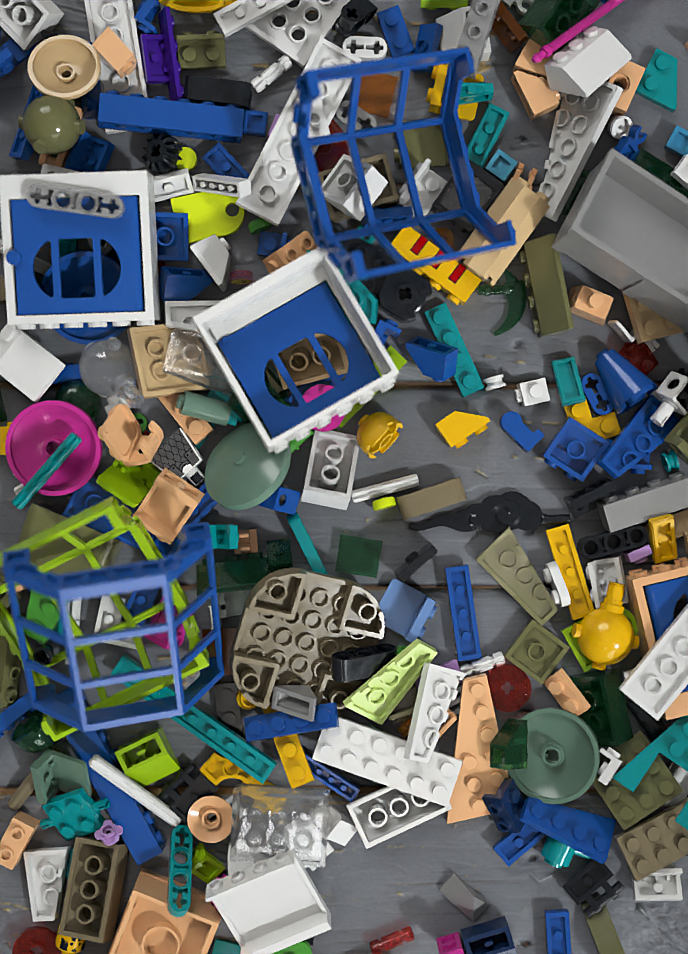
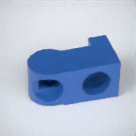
M507 412L500 418L502 430L524 452H529L545 436L539 429L532 432L522 422V418L517 412Z

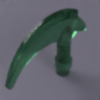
M508 270L504 271L507 281L503 286L494 285L491 287L485 284L484 286L477 287L478 295L503 294L508 298L507 317L500 328L493 333L494 336L503 334L513 328L521 319L526 307L527 295L523 280L519 281Z

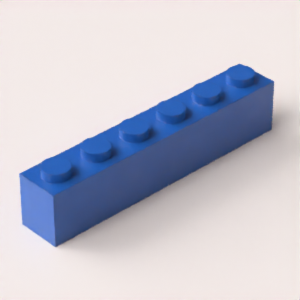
M106 91L105 93H100L98 127L149 134L167 133L176 137L241 143L244 109H240L239 106L227 104L223 107L215 106V103L207 101L197 104L192 103L188 99L170 101L163 96H155L153 99L144 98L142 94L137 93L126 96L120 95L117 91Z

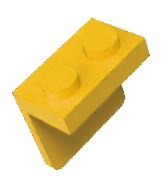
M448 63L434 65L431 79L435 80L434 88L429 87L426 97V102L430 103L428 112L440 114ZM476 74L475 79L466 77L463 79V82H483L484 77L481 74ZM478 102L458 105L457 113L459 119L473 121Z

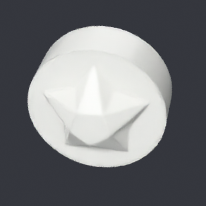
M616 115L608 123V132L610 136L620 140L622 136L628 137L629 129L633 123L627 116Z

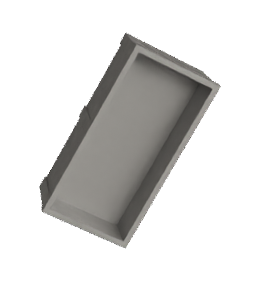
M612 148L606 157L589 173L551 247L559 253L566 254L622 290L621 292L629 298L633 297L688 333V198Z

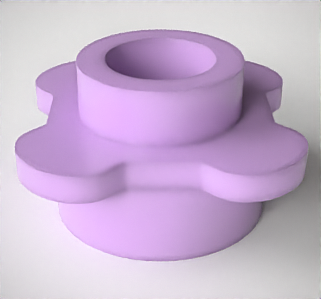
M105 820L103 826L94 833V836L97 840L101 839L103 844L111 846L119 840L120 835L123 833V828L120 825L116 826L113 824L112 820Z

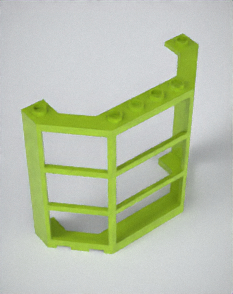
M112 496L0 552V567L3 565V552L26 548L32 551L61 536L77 548L41 566H37L38 571L45 573L81 554L85 555L93 569L102 568L91 549L127 531L131 532L148 561L163 559L164 557L141 519L137 515L131 517V510L124 504L119 506L117 498ZM106 514L114 527L113 530L87 543L70 532ZM175 579L171 582L173 605L176 606L179 614L187 607L189 601L179 582ZM6 583L0 586V595L8 591ZM110 594L125 621L102 632L137 627V623L165 610L164 601L132 616L119 594ZM51 598L52 602L58 609L57 600ZM0 600V635L2 637L5 636L9 642L11 652L19 657L24 670L14 620ZM68 611L71 631L75 637L83 636V632ZM194 615L182 622L189 640V651L201 641L198 635L200 630ZM141 636L132 637L144 670L151 669L152 665ZM26 639L29 659L35 661L33 658L35 651ZM97 643L74 646L75 654L83 650L92 678L101 677L91 646ZM207 647L181 670L182 679L209 666ZM66 650L54 655L51 662L44 666L50 667L66 659ZM32 670L36 686L50 684L47 676ZM173 674L144 679L109 697L105 686L96 687L100 701L85 708V711L134 703L174 683ZM43 713L41 727L46 735L49 734L53 741L78 730Z

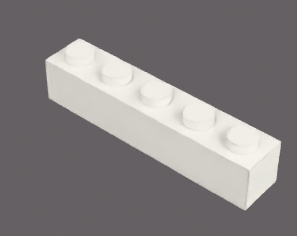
M207 173L192 176L194 191L233 197H244L252 194L250 179Z

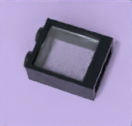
M469 159L474 171L476 190L480 195V206L486 212L504 187V184ZM453 175L432 204L436 207L435 213L461 209ZM464 216L453 218L455 221L453 226L463 233L466 230L472 232L475 228Z

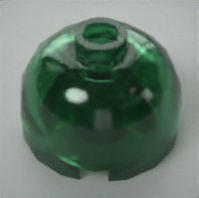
M82 380L69 381L62 385L54 400L66 401L80 407L93 421L97 419L102 409V397L98 389Z
M39 710L30 712L27 715L29 720L24 725L19 723L12 732L11 740L21 750L28 753H39L43 750L51 749L57 740L53 741L49 734L46 735L41 727L43 712Z

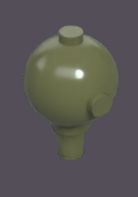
M44 95L33 100L25 109L24 114L19 116L18 126L23 130L26 139L36 152L40 154H61L71 149L76 144L79 136L85 133L86 124L84 120H80V116L75 109V99L64 100L55 96Z

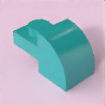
M209 524L213 549H238V525Z

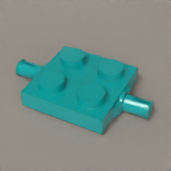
M83 787L53 797L45 805L42 804V808L49 818L42 819L40 827L46 829L55 826L66 841L94 833L103 826L105 819L101 815L100 810L109 808L110 801H108V798L97 802L88 796Z

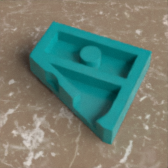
M656 48L635 93L673 113L677 108L678 59Z
M462 82L459 105L492 100L494 95L493 83Z

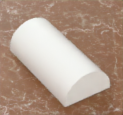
M389 786L378 789L346 805L366 849L452 809L450 801L448 806L445 807Z

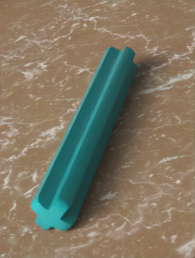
M73 432L68 435L12 500L14 506L18 509L24 508L81 443L82 439Z

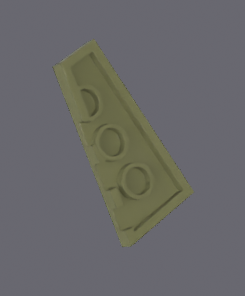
M508 526L475 559L543 626L558 611V608Z

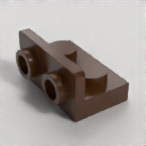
M500 1L491 29L507 50L513 53L528 41L529 37L503 2Z

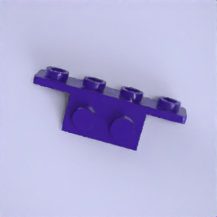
M164 6L158 14L160 34H141L139 36L145 84H168L170 101H177L184 97V88L180 84L179 78L181 66L176 57L178 45L173 35L174 17L170 14V7Z

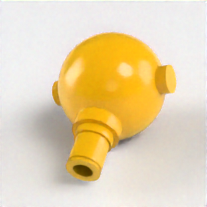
M609 581L606 597H604V601H601L600 608L589 612L584 616L580 624L574 623L572 627V637L577 638L581 652L592 661V668L605 671L606 665L622 661L632 649L636 650L639 646V636L634 635L631 622L623 614L624 606H622V599L626 586L624 584Z

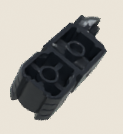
M330 220L333 234L346 231L340 225ZM359 237L339 241L348 254L361 251L366 271L396 265L391 257ZM412 269L360 280L378 299L380 310L400 323L415 321V314L424 305L426 297H430L432 294L429 281ZM405 290L409 293L410 299L405 298L403 301L399 298L401 294H398V292Z

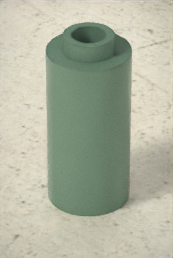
M185 391L183 395L179 394L176 402L179 414L226 426L232 408L231 403Z

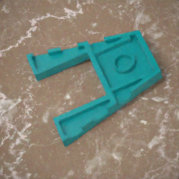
M688 715L677 719L616 773L613 779L634 792L659 752L688 771ZM688 800L674 820L687 830Z

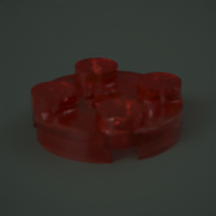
M503 664L492 668L488 672L487 679L492 703L496 709L503 712H514L529 700L532 690L531 682L526 673L519 667L512 664ZM505 682H509L510 685L514 686V689L510 690L509 694H505V691L501 689Z
M42 926L28 927L15 941L12 954H35L31 950V947L35 948V946H39L43 950V953L40 954H61V950L55 944L57 933Z

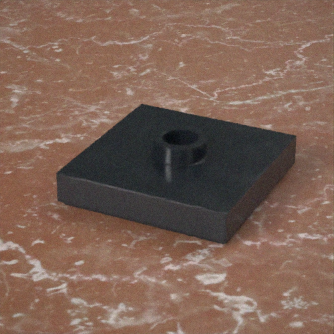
M429 542L418 552L413 551L405 558L406 562L394 572L401 582H404L436 555L438 550Z

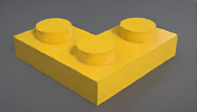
M587 400L583 403L563 407L566 420L571 416L604 439L619 435L621 432L615 411L592 418Z

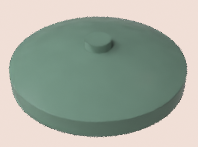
M251 422L235 428L216 445L208 459L204 478L207 492L218 504L231 510H244L262 503L278 489L288 472L291 462L289 442L287 444L288 447L277 454L274 451L268 453ZM261 422L262 425L264 426L266 432L268 433L269 437L271 438V440H273V437H272V435L270 434V432H269L268 428L266 427L265 423H264V422Z
M541 708L528 713L513 726L505 745V762L510 777L514 779L517 787L528 797L540 799L546 804H562L577 799L593 784L600 767V748L594 732L582 718L561 708Z

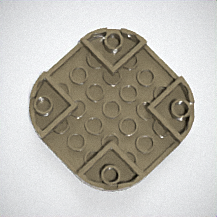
M285 568L272 572L262 578L252 588L245 601L230 652L229 664L233 680L242 695L249 702L267 709V706H272L273 688L275 685H309L317 698L316 705L335 702L338 715H340L339 712L347 708L343 701L363 685L367 678L350 682L334 681L332 679V654L339 651L377 645L379 639H383L385 621L383 612L372 594L365 587L352 580L300 568Z

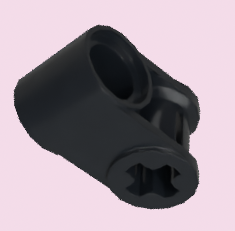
M350 0L341 9V17L335 23L336 31L344 37L352 36L373 18L378 7L370 0Z

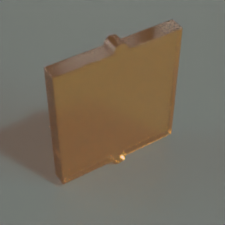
M383 73L361 76L358 106L370 115L388 118L398 77Z

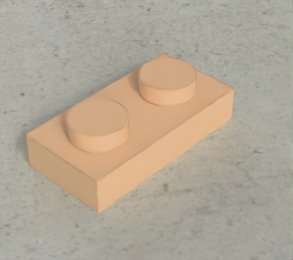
M563 668L547 677L544 681V685L564 710L578 716L591 707Z

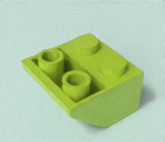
M161 726L119 746L114 752L125 775L142 787L181 769Z

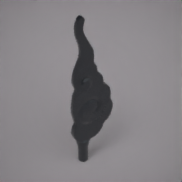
M510 491L502 495L488 496L481 503L472 504L466 510H460L454 514L440 515L421 525L409 524V528L422 531L433 527L445 526L461 532H471L477 529L489 532H503L509 526L511 530L532 531L539 526H547V524L570 523L571 518L570 514H542L538 504L530 501L521 493Z

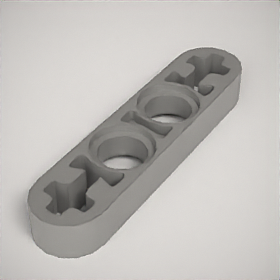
M33 185L26 194L28 202L40 209L111 219L121 217L125 211L123 200L109 194L45 185ZM41 190L42 194L51 196L50 191H54L51 197L52 206H49L50 201L40 199L39 203H37V200L33 198V194H38V191ZM61 193H67L70 197V203L66 207H60L57 203V198ZM87 196L92 197L95 201L94 208L89 211L84 210L82 207V200ZM100 198H103L102 203L112 204V200H115V204L119 205V210H114V214H111V210L101 207L102 213H98L101 206Z

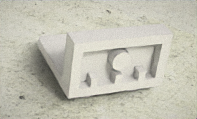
M428 158L424 163L420 161L413 170L424 216L433 207L432 204L448 182L429 169L431 160ZM405 182L399 191V205L403 207L412 206L407 183Z

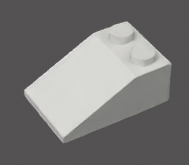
M7 323L0 332V375L37 403L66 365L28 332L16 330L15 325H8Z
M314 431L301 496L302 502L347 510L359 452V445L355 435L336 431Z

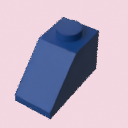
M161 266L159 275L160 298L164 303L165 301H189L209 286L213 278L206 269Z
M421 336L406 342V349L423 375L431 377L434 381L444 382L456 374L458 348Z

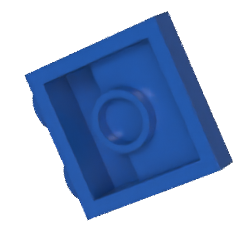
M569 416L542 454L545 457L544 462L555 469L559 466L565 470V476L573 481L579 479L583 482L610 442Z

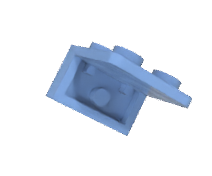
M398 579L391 580L379 602L380 609L384 615L385 626L403 635L411 643L416 639L420 640L426 630L424 624L427 618L431 620L437 610V607L434 606L436 603L435 599Z

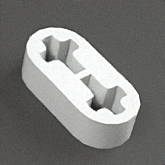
M350 36L343 42V49L362 61H373L385 58L387 44L380 37ZM354 43L356 48L364 49H356L355 53H351L350 49L347 48L351 47V44ZM378 44L379 48L383 50H379V54H374V50L369 49L374 48V45Z

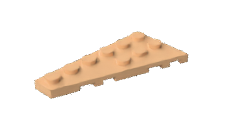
M486 673L466 677L462 681L453 757L461 759L463 763L449 800L452 809L447 812V824L489 815L490 813L482 799L483 795H495L504 779L509 778Z

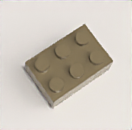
M386 153L362 159L361 161L372 165L388 181L382 193L372 204V208L380 207L384 209L397 205L399 203V195ZM333 168L318 173L321 185ZM325 200L331 221L336 223L352 218Z

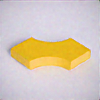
M214 752L199 769L215 786L228 778L240 779L246 784H250L254 779L217 752Z

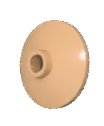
M208 795L199 798L192 804L188 812L187 822L191 833L197 839L206 843H216L222 841L231 833L235 816L231 805L226 800L218 796ZM208 814H215L216 819L210 820Z

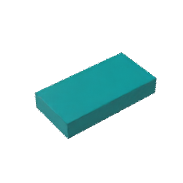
M575 357L551 361L550 364L561 406L585 402L586 398Z

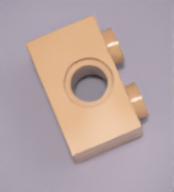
M628 61L607 80V82L612 84L615 82L622 84L624 89L611 114L624 115L627 112L646 68Z
M21 810L13 817L0 841L1 865L10 870L14 869L23 856V852L34 835L40 820Z

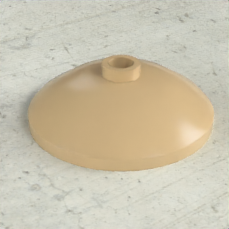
M57 35L42 41L34 48L28 60V74L34 87L42 94L70 100L81 97L93 89L100 78L101 62L98 53L86 40L73 35Z

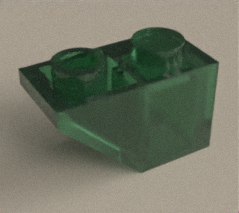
M508 718L490 743L491 768L502 770L527 768V720Z

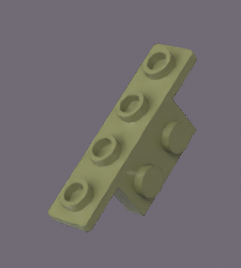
M20 613L22 617L26 618L27 614ZM1 635L0 708L10 707L17 701L22 665L19 657L11 652L9 642L5 636L2 637Z

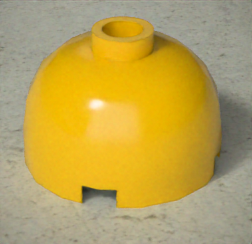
M375 412L371 415L366 414L358 422L359 428L356 439L362 451L370 459H374L377 457L374 455L378 451L384 453L400 435L397 429L398 427L402 429L403 425L390 413Z

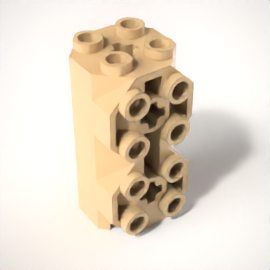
M520 177L517 180L510 179L487 211V214L497 224L511 220L512 226L516 231L517 244L503 250L461 259L463 261L462 266L482 281L485 279L490 280L488 285L491 287L497 282L550 208L547 204L550 199L540 191L537 193L529 189L530 184ZM475 228L460 251L491 244Z

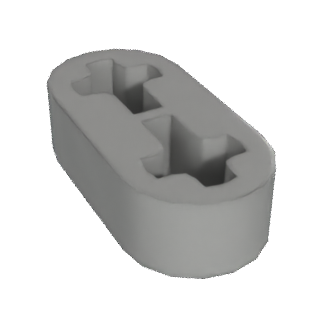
M349 101L341 102L336 111L338 119L346 125L348 116L343 118L341 109L342 107L347 108ZM358 106L355 130L363 128L362 124L357 122L359 117L364 121H367L368 118L371 119L370 124L373 127H377L376 119Z

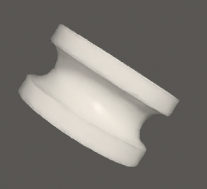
M501 374L484 379L483 382L487 384L485 390L489 391L506 386V383L502 381L504 375Z

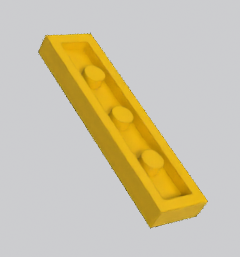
M563 524L547 529L545 533L553 560L558 564L569 592L571 605H568L571 620L583 618L593 611L594 607L569 524Z
M267 706V709L262 708L264 714L280 712L272 709L271 706ZM298 734L273 738L291 788L295 789L314 781L313 773Z

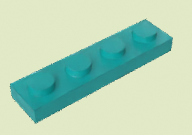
M446 302L424 312L436 341L458 348L456 374L453 375V378L462 397L485 388Z

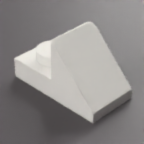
M323 798L308 816L309 820L326 832L328 840L343 846L348 843L357 831L353 821Z

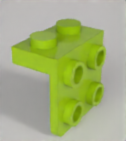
M115 459L113 464L98 476L96 483L106 492H110L119 498L123 504L135 508L144 500L154 481L162 471L151 462L126 467L122 461Z

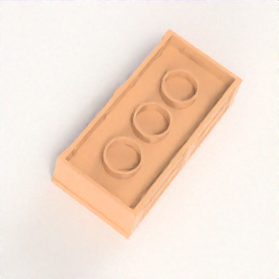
M142 867L107 954H207L222 916L218 910L216 911L215 906L211 905L210 901H205L206 892L191 887V903L188 912L182 917L172 916L167 909L168 877ZM173 880L177 886L185 885L181 882ZM178 894L175 902L177 908H182L180 903L182 894Z

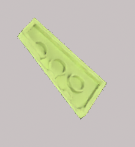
M419 639L414 640L343 701L345 707L382 725L422 674L423 664L430 663L437 655L436 649Z

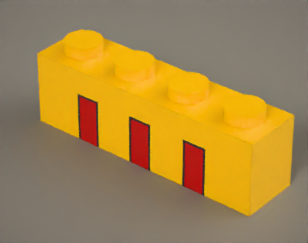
M411 227L401 229L391 243L407 262L444 255L441 249ZM455 260L412 269L429 280L431 288L436 291L441 289L447 294L446 298L455 305L461 304L463 306L482 281Z

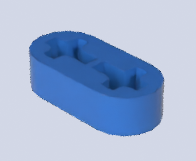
M594 373L583 376L581 383L584 395L593 413L605 415L611 412L613 404L602 379ZM587 378L596 381L597 384L594 385V389L597 393L594 394L591 388L585 387V384L588 383ZM597 395L601 401H607L605 411L602 408L597 409L596 405L599 404Z

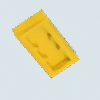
M666 514L648 519L651 550L653 552L652 561L658 564L677 559L674 517L671 514Z

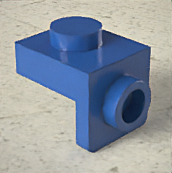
M142 0L137 8L138 12L134 19L138 25L137 29L142 34H158L156 27L151 24L161 9L158 0Z

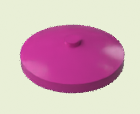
M61 400L42 401L24 409L10 425L5 442L6 458L15 477L25 486L68 435L74 432L82 439L81 443L37 493L48 496H61L83 487L97 472L102 458V440L98 436V427L93 419L80 407Z

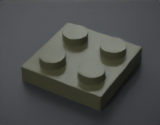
M531 618L503 656L542 685L570 647Z

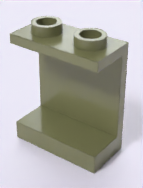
M440 125L403 131L412 168H415L420 161L424 163L427 158L431 160L430 167L450 166ZM393 148L394 162H398L399 169H403L398 148Z

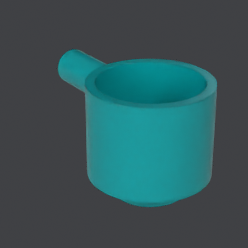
M547 836L540 852L545 857L544 861L560 869L562 866L569 867L574 854L589 860L591 859L550 836Z

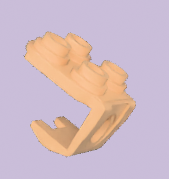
M126 404L115 405L109 411L105 423L98 429V436L108 446L110 455L116 460L122 461L126 467L150 463L164 439L162 429L154 421H151L148 425L151 432L150 435H142L140 424Z

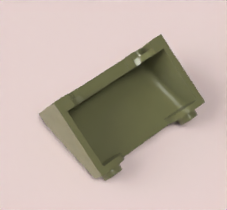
M32 503L17 544L68 518ZM85 525L70 531L85 543L103 535V533ZM60 536L30 551L31 562L41 566L77 547ZM113 538L91 549L102 568L114 566L124 542ZM81 554L47 572L58 575L91 570L93 568L85 555Z

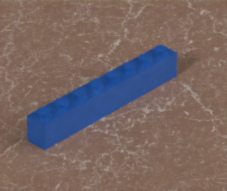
M68 687L56 694V700L76 709L72 688ZM82 689L85 708L89 707L86 702L87 696L85 691ZM105 729L88 732L77 730L67 735L66 737L78 759L86 762L89 779L100 799L108 798V801H110V807L106 809L114 824L122 826L123 833L121 836L136 864L139 866L162 853L166 846V838L161 830L156 829L154 825L155 819L149 809L146 810L142 804L89 766V760L97 754L124 773L114 753L116 749H112L108 742L110 738Z

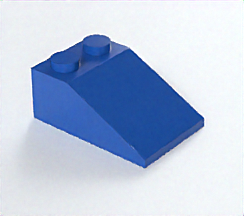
M138 211V212H139V231H140L141 262H143V255H142V236H141V217H140V211ZM155 212L158 262L188 261V213ZM113 247V258L117 261H120L119 256Z

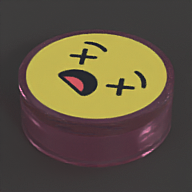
M249 270L232 271L229 274L230 283L236 285L252 283L253 273Z

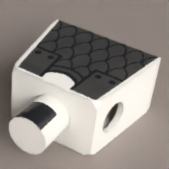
M179 428L158 448L151 460V463L161 471L167 468L183 480L187 477L194 486H197L205 478L203 473L197 468L204 459L182 428Z

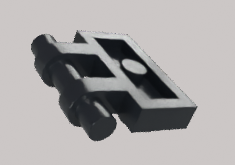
M191 761L185 767L181 766L171 782H167L163 786L162 792L158 795L163 802L169 797L175 800L169 809L186 824L188 823V812L192 804L201 797L214 795L219 789L202 772L196 778L192 776L191 773L196 768V765ZM185 781L189 786L181 794L177 788Z
M595 860L588 863L562 886L577 905H580L584 900L588 902L589 906L583 910L588 918L592 917L595 913L599 914L603 910L602 907L611 899L615 900L618 898V893L625 888L619 880L611 886L608 880L614 874L605 863L601 864ZM602 886L605 892L595 900L591 894Z

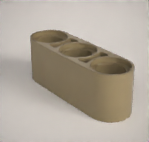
M461 477L396 497L402 519L406 520L467 500Z

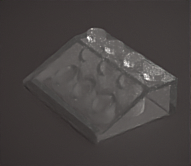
M237 783L233 789L230 861L256 863L260 860L269 859L281 851H288L294 848L303 866L325 868L331 789L309 787L292 789L291 786Z

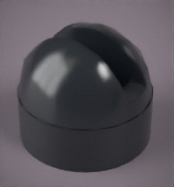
M45 644L39 646L33 654L35 662L42 665L49 664L54 657L53 648Z

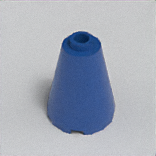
M606 348L596 355V368L618 415L624 414L641 403L642 399L646 396L645 393L651 395L658 386L616 350H608Z

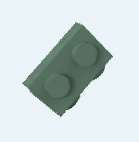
M47 749L30 766L38 803L45 805L59 790L70 792L82 787L89 797L92 796L87 764L81 759Z

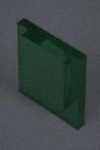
M341 534L335 571L377 578L382 541Z

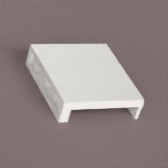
M294 848L288 851H281L264 861H257L250 867L236 870L232 874L221 879H215L206 885L205 901H213L240 945V954H272L331 929V913Z

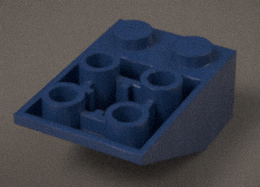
M505 916L460 929L467 954H517Z

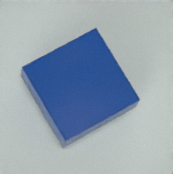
M245 109L242 134L266 137L268 112Z

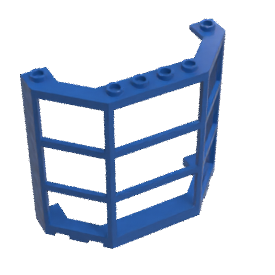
M469 47L305 70L296 78L295 89L299 90V103H294L293 123H297L296 135L291 136V148L315 243L319 248L327 250V258L335 268H341L344 271L343 278L347 283L499 251L517 244L516 231L512 226L511 220L497 224L480 206V195L476 190L474 171L470 165L468 147L464 141L462 123L457 113L463 79L475 72L474 60L470 54ZM448 63L440 116L403 122L410 69ZM401 70L394 123L355 130L361 76ZM352 78L346 132L309 138L312 103L321 96L318 82ZM440 125L461 209L424 216L403 131ZM394 133L415 218L377 225L355 139ZM347 141L368 227L333 234L311 146ZM464 216L491 245L455 252L429 223ZM419 225L441 249L444 255L407 262L382 233ZM372 235L397 265L366 271L361 251L348 254L339 241Z
M208 522L183 525L185 541L180 544V550L174 555L169 553L163 559L57 575L52 572L45 574L38 571L37 566L31 564L29 548L3 552V570L32 708L82 732L184 715L225 675L212 536ZM206 553L209 587L177 616H174L171 582ZM14 583L57 600L63 635L21 616ZM162 587L167 622L77 637L72 636L66 601ZM210 598L213 630L180 659L176 627ZM23 627L65 645L71 678L29 659ZM168 631L172 665L80 680L74 646ZM215 640L216 657L209 658V666L199 670L200 676L183 691L181 670ZM32 670L72 688L76 709L56 700L55 683L35 686ZM173 674L176 696L85 711L82 689Z

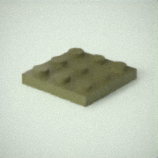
M642 730L614 748L616 752L621 754L619 759L623 761L616 773L650 744ZM605 755L600 757V767L605 761L609 764L611 759ZM657 755L634 792L613 778L607 786L598 780L601 776L597 774L593 782L594 787L623 830L628 829L683 792V789L659 755Z

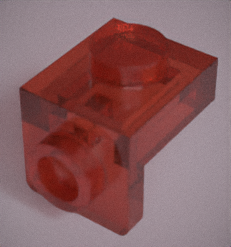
M637 340L625 343L618 352L645 375L659 364L647 344H637Z

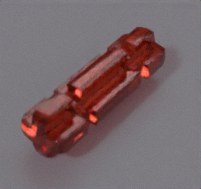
M408 926L403 928L402 932L396 931L381 937L382 940L380 941L376 939L370 942V949L372 954H381L384 949L388 951L403 945L404 941L408 943L414 940V932Z

